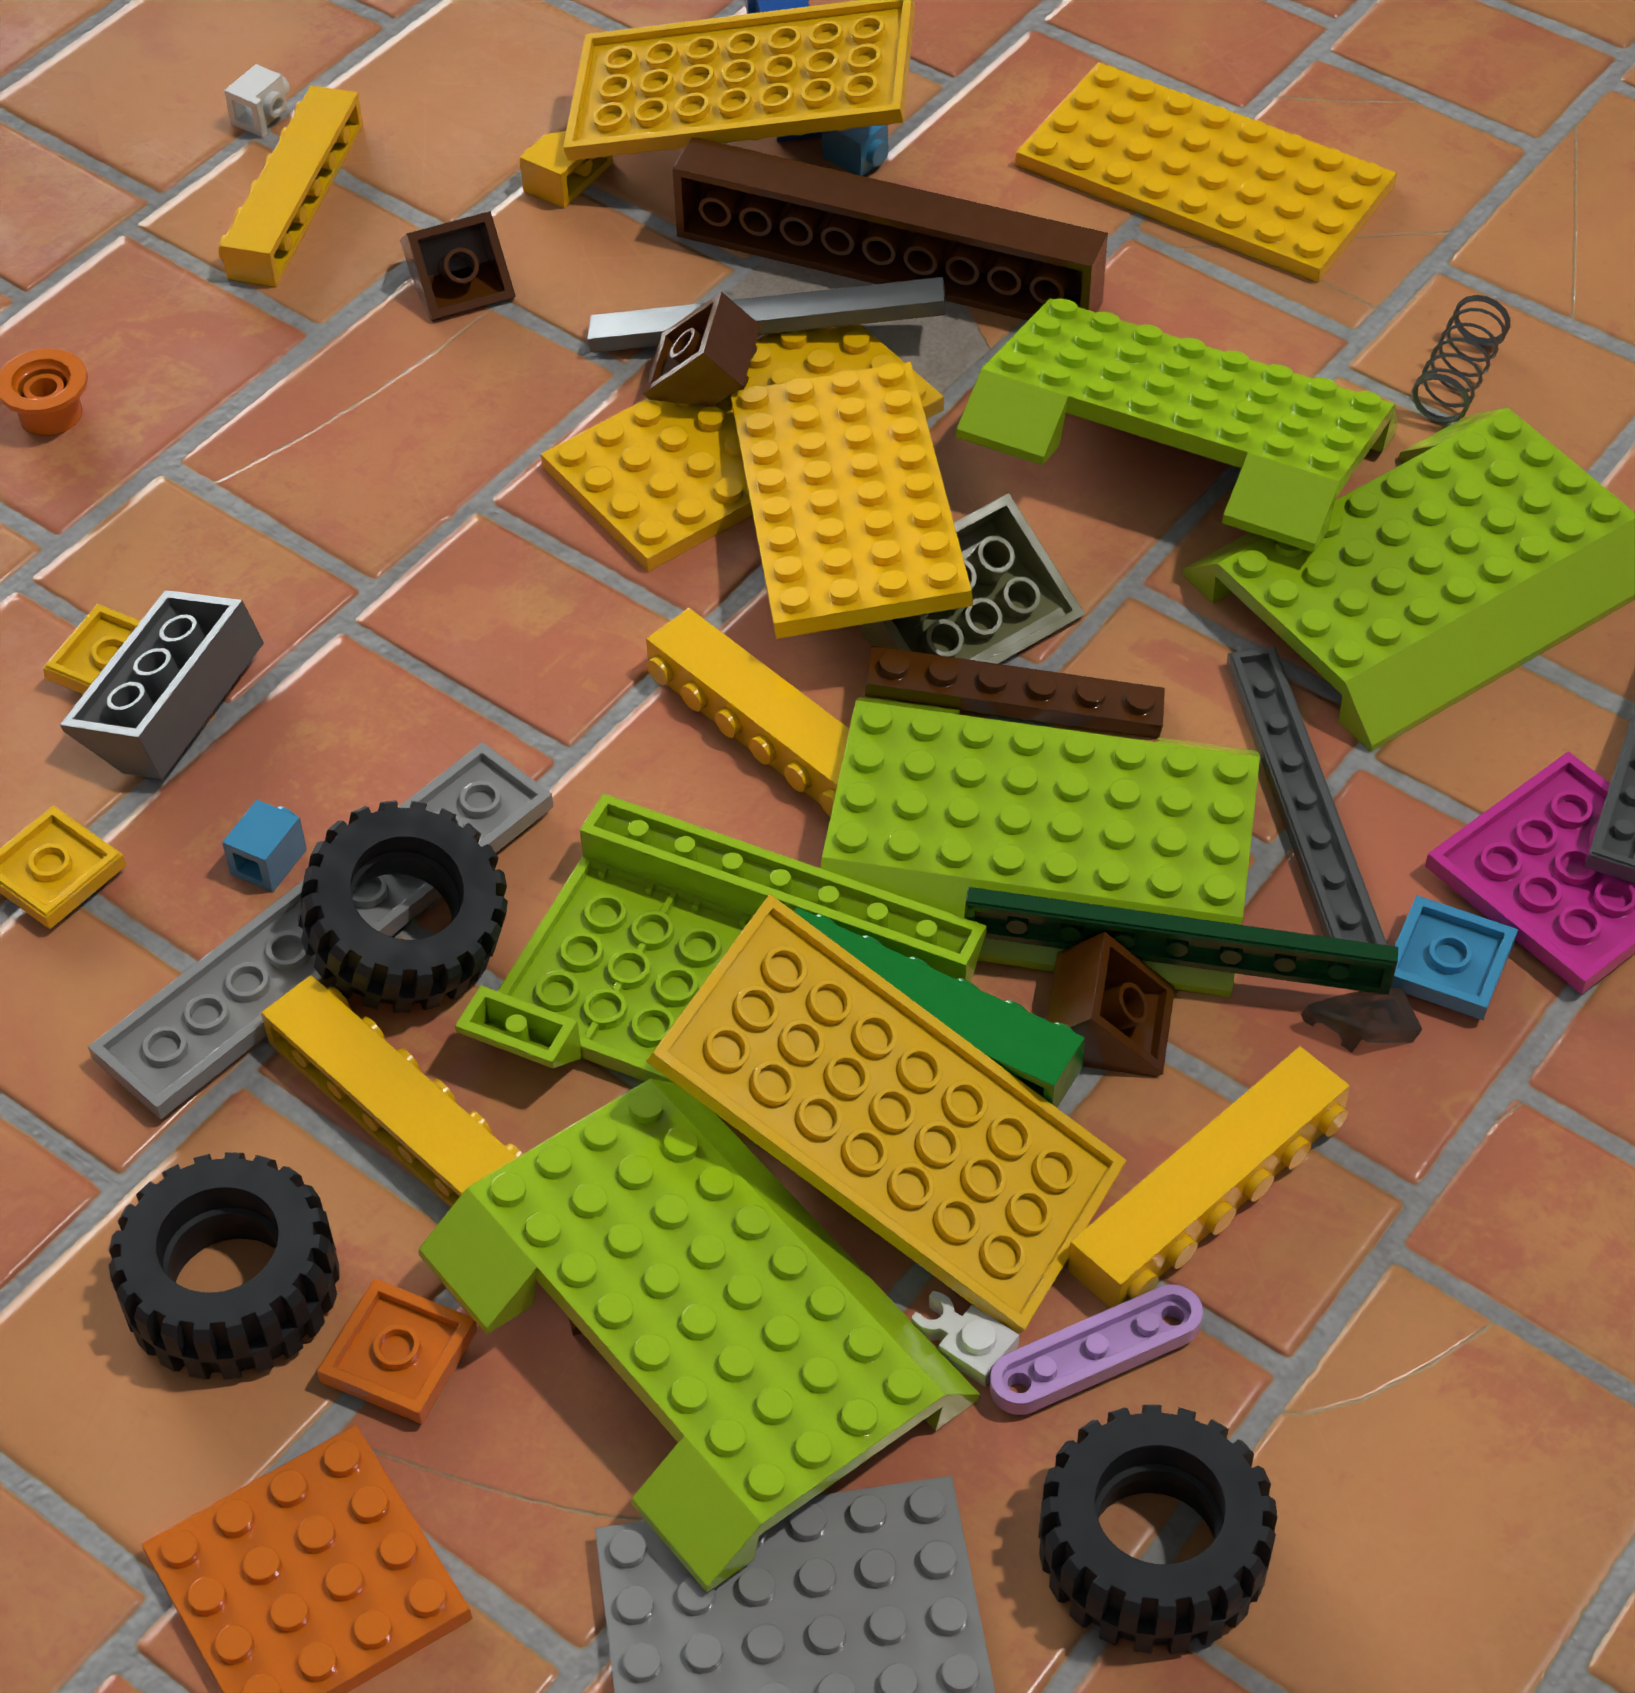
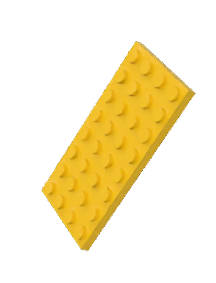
M856 0L585 34L563 145L567 160L595 159L624 154L633 155L641 152L668 149L676 150L685 148L691 138L729 143L904 123L915 17L914 0Z
M1100 62L1095 65L1016 151L1015 165L1317 283L1395 187L1397 177L1396 172L1380 167L1375 163L1361 160L1337 149L1307 140L1300 135L1280 130L1262 121L1245 117L1224 107L1210 104L1191 97L1186 93L1175 91L1156 84L1151 80L1140 78Z
M861 324L774 333L756 341L757 351L750 361L747 372L749 379L745 388L755 385L767 386L785 383L796 378L809 379L833 375L844 370L857 371L876 368L887 363L900 364L905 362ZM914 371L925 417L928 419L944 410V396ZM729 396L713 407L649 400L646 398L541 453L542 467L648 572L753 515L731 398Z
M911 362L900 364L887 363L880 367L857 371L844 370L833 375L809 379L796 378L790 382L767 386H749L730 395L776 639L973 606L972 589Z
M771 894L767 896L646 1061L980 1311L991 1316L1017 1334L1022 1333L1026 1329L1069 1258L1070 1241L1087 1228L1127 1161Z

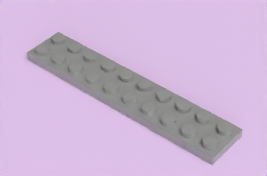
M482 742L398 808H410L411 801L427 803L426 810L439 814L441 809L444 808L456 814L455 823L462 828L467 823H470L481 833L478 844L481 847L486 844L491 845L496 853L552 809L554 805L552 793ZM389 874L373 878L354 891L353 902L361 917L371 927L391 937L439 899L441 894L421 879L402 874ZM303 881L88 1046L91 1058L158 1118H164L267 1036L261 1015L264 1009L310 975L326 988L337 980L333 976L329 979H323L314 969L316 955H307L302 945L303 929L298 926V909Z

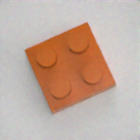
M374 1278L317 1369L319 1381L402 1417L423 1424L476 1334V1322L468 1315Z

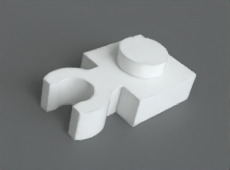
M933 1291L929 1295V1308L941 1315L938 1319L929 1320L917 1312L912 1315V1322L930 1341L941 1340L938 1350L956 1369L984 1387L990 1382L991 1370L995 1362L1003 1355L1016 1350L1019 1346V1334L973 1305L970 1306L963 1316L959 1315L954 1311V1305L949 1297L937 1291Z

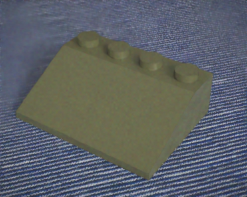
M1008 493L954 522L972 589L973 606L857 625V627L872 646L1001 664L1082 618L1085 613Z

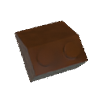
M491 211L406 233L400 239L412 282L431 321L516 297Z
M720 292L661 334L643 395L649 400L708 407L715 406L728 396L731 398V394L738 390H743L748 383L747 372L750 361L757 351L755 344L761 325L728 296Z
M1103 932L1057 953L1046 1020L1052 1023L1065 1024L1074 1030L1076 1034L1085 1037L1082 1067L1156 1077L1162 1075L1164 1071L1175 987L1110 935Z

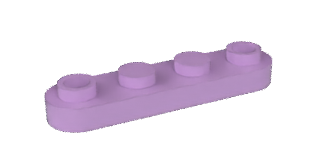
M1164 1285L1000 1357L992 1367L990 1375L991 1397L995 1404L1005 1412L1015 1415L1029 1414L1186 1345L1195 1339L1200 1331L1203 1315L1201 1301L1194 1292L1186 1287ZM1174 1317L1181 1324L1171 1326L1166 1324L1163 1319ZM1015 1384H1022L1029 1390L1025 1393H1016L1011 1391L1010 1387Z

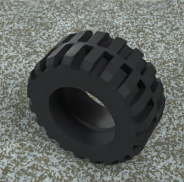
M396 800L380 802L379 809L376 812L371 813L369 807L366 806L351 812L348 825L344 821L338 820L327 830L325 841L317 842L310 855L308 868L305 870L298 909V926L303 929L301 942L305 953L310 956L316 955L314 969L323 979H329L331 976L337 979L335 988L343 996L350 998L353 993L359 994L364 997L362 1006L378 1010L381 1002L393 1004L394 1013H410L411 1006L414 1003H421L422 1009L426 1011L439 1007L445 993L450 999H456L465 993L469 982L478 981L486 970L489 959L494 954L506 917L508 901L504 898L507 883L504 872L500 869L495 870L499 858L492 846L486 844L481 847L478 844L481 833L470 823H467L463 828L456 824V814L444 808L441 809L439 814L427 811V803L411 801L410 808H398ZM389 874L412 876L428 883L441 894L450 909L452 919L450 924L442 931L426 938L405 940L390 937L371 927L361 917L354 905L353 894L362 884L378 876Z
M225 1152L223 1159L212 1160L210 1154L193 1158L195 1164L180 1169L177 1164L162 1172L163 1180L156 1185L150 1181L136 1194L138 1204L136 1206L128 1204L118 1219L120 1230H116L111 1237L109 1252L112 1261L108 1266L110 1278L130 1332L134 1333L138 1345L147 1355H157L160 1365L174 1372L181 1371L183 1366H186L190 1377L210 1379L211 1372L222 1374L223 1380L242 1378L241 1371L256 1367L257 1372L260 1373L273 1368L272 1360L283 1354L289 1359L303 1348L301 1339L305 1335L311 1338L316 1336L325 1323L322 1311L329 1312L333 1308L337 1297L335 1283L340 1279L339 1262L326 1211L323 1210L321 1199L312 1186L304 1184L299 1173L287 1166H283L278 1171L276 1160L256 1155L254 1160L251 1161L246 1160L244 1153ZM230 1239H251L263 1242L275 1249L271 1260L258 1275L233 1289L220 1292H199L187 1289L176 1283L186 1263L198 1252L217 1242Z
M1143 1405L1142 1413L1130 1415L1128 1408L1108 1412L1106 1424L1101 1425L1098 1420H1092L1078 1429L1077 1442L1069 1440L1064 1443L1056 1454L1055 1467L1048 1470L1044 1482L1038 1535L1040 1539L1039 1557L1042 1570L1050 1574L1049 1588L1056 1600L1060 1603L1071 1600L1069 1616L1083 1628H1087L1091 1623L1100 1627L1099 1639L1114 1646L1118 1644L1119 1638L1135 1642L1133 1651L1152 1654L1153 1645H1167L1170 1654L1189 1651L1190 1640L1198 1638L1200 1643L1206 1646L1222 1638L1224 1623L1228 1627L1234 1628L1240 1624L1248 1615L1250 1603L1257 1602L1264 1587L1276 1534L1274 1531L1277 1522L1276 1501L1269 1496L1271 1482L1264 1468L1259 1465L1252 1468L1254 1453L1243 1440L1238 1439L1231 1443L1227 1439L1228 1428L1213 1419L1209 1421L1208 1425H1205L1195 1420L1196 1412L1179 1407L1177 1414L1162 1413L1161 1405ZM1141 1493L1163 1494L1176 1498L1193 1508L1207 1523L1214 1541L1204 1552L1190 1560L1174 1564L1149 1563L1126 1554L1111 1542L1099 1523V1517L1109 1506L1125 1497Z

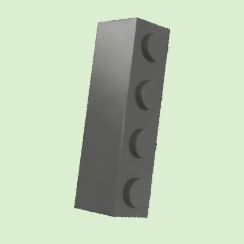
M165 590L61 722L62 730L120 772L162 780L264 644L243 600Z

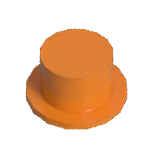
M57 348L35 349L22 353L8 361L0 370V401L11 411L18 413L22 427L29 433L40 436H53L66 432L74 427L82 416L83 408L80 396L86 390L88 374L83 361L73 353Z

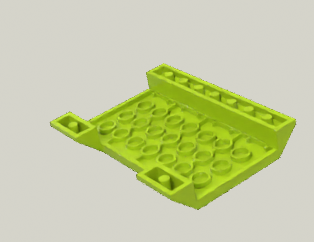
M1049 299L981 368L958 424L955 437L1043 465L1060 446L1065 413L1233 465L1242 469L1223 514L1222 523L1314 553L1328 532L1336 497L1370 449L1379 452L1385 450L1396 434L1397 418L1395 403L1382 400L1379 395L1373 392H1355L1339 387L1334 381L1327 378H1309L1293 373L1289 367L1284 365L1263 364L1250 360L1246 354L1238 351L1224 352L1208 347L1199 339H1181L1165 334L1160 328L1153 325H1136L1122 321L1117 315L1110 312L1086 310L1078 307L1071 300Z
M1508 407L1464 417L1401 451L1399 460L1403 464L1336 499L1328 532L1314 553L1250 532L1183 568L1182 575L1212 603L1233 592L1343 696L1338 722L1370 752L1635 600V512Z
M861 696L855 701L822 854L821 869L963 918L968 887L1242 925L1260 755L1255 750L1158 737L1157 742L965 716L960 715V710ZM984 938L978 961L1054 972L1057 953L1065 949ZM1141 960L1172 984L1175 990L1231 998L1235 973Z
M603 793L580 829L583 856L498 991L481 985L456 1023L455 1029L457 1033L551 1068L583 1058L642 1081L655 1079L673 1082L647 1063V1059L769 894L792 911H795L798 907L814 915H824L842 928L860 936L873 937L886 948L906 957L919 958L939 972L955 979L961 978L970 982L986 935L987 926Z
M648 1079L467 1187L419 1247L418 1255L487 1335L534 1306L537 1281L678 1442L632 1497L631 1505L707 1593L755 1559L759 1536L924 1419L936 1431L979 1401L980 1393L716 1113L673 1082Z

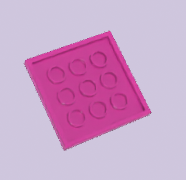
M1568 751L1429 852L1425 867L1487 918L1518 929L1515 941L1580 994H1583L1635 953V883L1584 867L1610 783Z

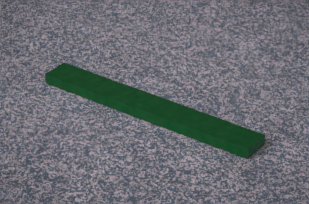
M968 887L964 918L986 925L985 938L1067 949L1106 932L1132 954L1144 961L1389 995L1398 962V947L974 887Z

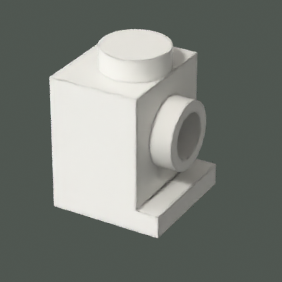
M255 64L227 87L224 93L230 123L259 137H265L268 134L267 126L288 109L286 95L290 92V85L285 77Z

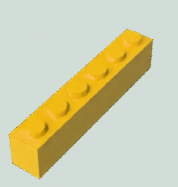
M310 85L303 100L297 102L294 116L288 126L282 129L279 142L273 153L267 155L265 167L259 178L252 182L249 195L243 206L236 210L234 222L228 233L224 234L220 239L218 254L220 260L224 262L228 280L277 287L363 127L358 92Z
M690 608L646 638L647 669L658 684L670 687L683 698L689 708L696 712L701 711L716 723L725 736L729 738L734 737L750 749L753 756L760 763L772 766L786 778L795 790L799 792L804 791L821 804L823 810L831 817L849 733L847 726Z
M310 975L261 1012L269 1044L450 1208L467 1187L523 1155L513 1144L503 1145L494 1137L491 1128L481 1115L475 1111L467 1113L456 1103L453 1093L441 1080L435 1079L431 1081L420 1071V1067L414 1057L404 1048L396 1050L385 1040L381 1029L369 1017L361 1019L351 1010L343 994L335 987L330 986L327 989Z
M1299 1046L1070 1241L1068 1272L1109 1308L1154 1290L1158 1284L1159 1277L1172 1266L1175 1269L1184 1266L1194 1255L1198 1243L1208 1234L1218 1235L1224 1231L1235 1217L1236 1210L1248 1199L1252 1202L1259 1200L1269 1190L1274 1177L1286 1166L1289 1169L1297 1167L1305 1159L1311 1149V1145L1323 1134L1330 1137L1339 1130L1348 1116V1111L1345 1108L1350 1085Z

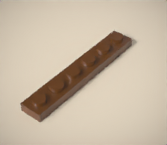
M871 646L864 696L1158 738L1163 728L1165 688Z

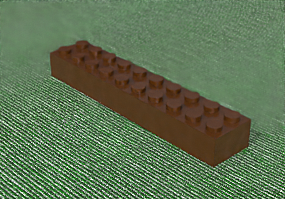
M700 138L690 139L672 168L677 237L873 284L943 277L945 301L1027 321L1049 299L1071 300L1078 307L1093 312H1098L1103 302L1107 232Z

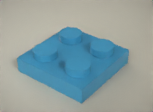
M1416 895L1395 944V947H1398V962L1391 989L1484 1020L1515 943L1518 929Z

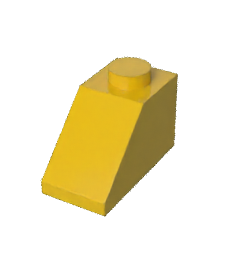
M566 131L544 134L519 157L523 191L562 208L571 203L614 162L613 156L568 161L563 149Z

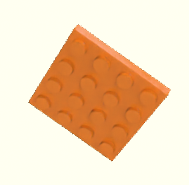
M356 1424L141 1543L145 1555L222 1693H348L473 1619L470 1607Z

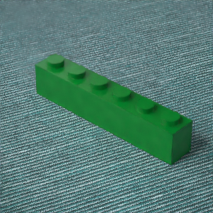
M798 907L795 909L794 912L1058 1108L1082 1069L1085 1037L1076 1034L1074 1030L1065 1024L1052 1023L1028 1012L1023 1006L1014 1001H1003L981 991L968 980L955 979L939 972L919 958L906 957L886 948L873 937L860 936L842 928L824 915H814Z

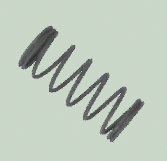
M1472 295L1458 302L1453 315L1446 325V330L1442 332L1438 345L1434 347L1430 360L1426 362L1422 370V375L1418 377L1411 390L1412 401L1416 409L1425 417L1436 422L1451 423L1457 422L1465 416L1470 403H1472L1475 397L1474 390L1480 387L1483 381L1482 375L1488 372L1491 366L1490 360L1496 356L1498 345L1504 341L1511 327L1510 316L1498 301L1488 296ZM1469 302H1485L1494 306L1501 313L1505 326L1501 319L1490 311L1482 308H1466L1460 310V308ZM1470 311L1488 314L1497 320L1501 326L1502 333L1494 337L1491 332L1482 326L1474 323H1461L1459 315ZM1463 326L1480 329L1488 334L1490 338L1473 335ZM1457 328L1464 338H1451V330ZM1458 341L1472 344L1480 349L1486 358L1476 359L1469 357L1459 351L1453 342ZM1450 343V346L1458 354L1443 353V345ZM1483 347H1494V350L1489 356ZM1445 357H1458L1466 360L1474 366L1477 373L1468 374L1454 368ZM1442 358L1443 362L1450 369L1435 368V360ZM1473 361L1486 362L1484 370L1481 371ZM1437 372H1449L1457 375L1467 383L1469 388L1465 389L1456 379L1444 374H1438ZM1464 376L1478 377L1476 385L1472 386L1470 381ZM1439 380L1451 390L1460 392L1464 403L1451 404L1442 401L1430 390L1427 381ZM1423 383L1426 391L1439 403L1453 408L1464 407L1463 410L1457 415L1449 417L1439 416L1428 411L1421 404L1418 397L1419 385Z

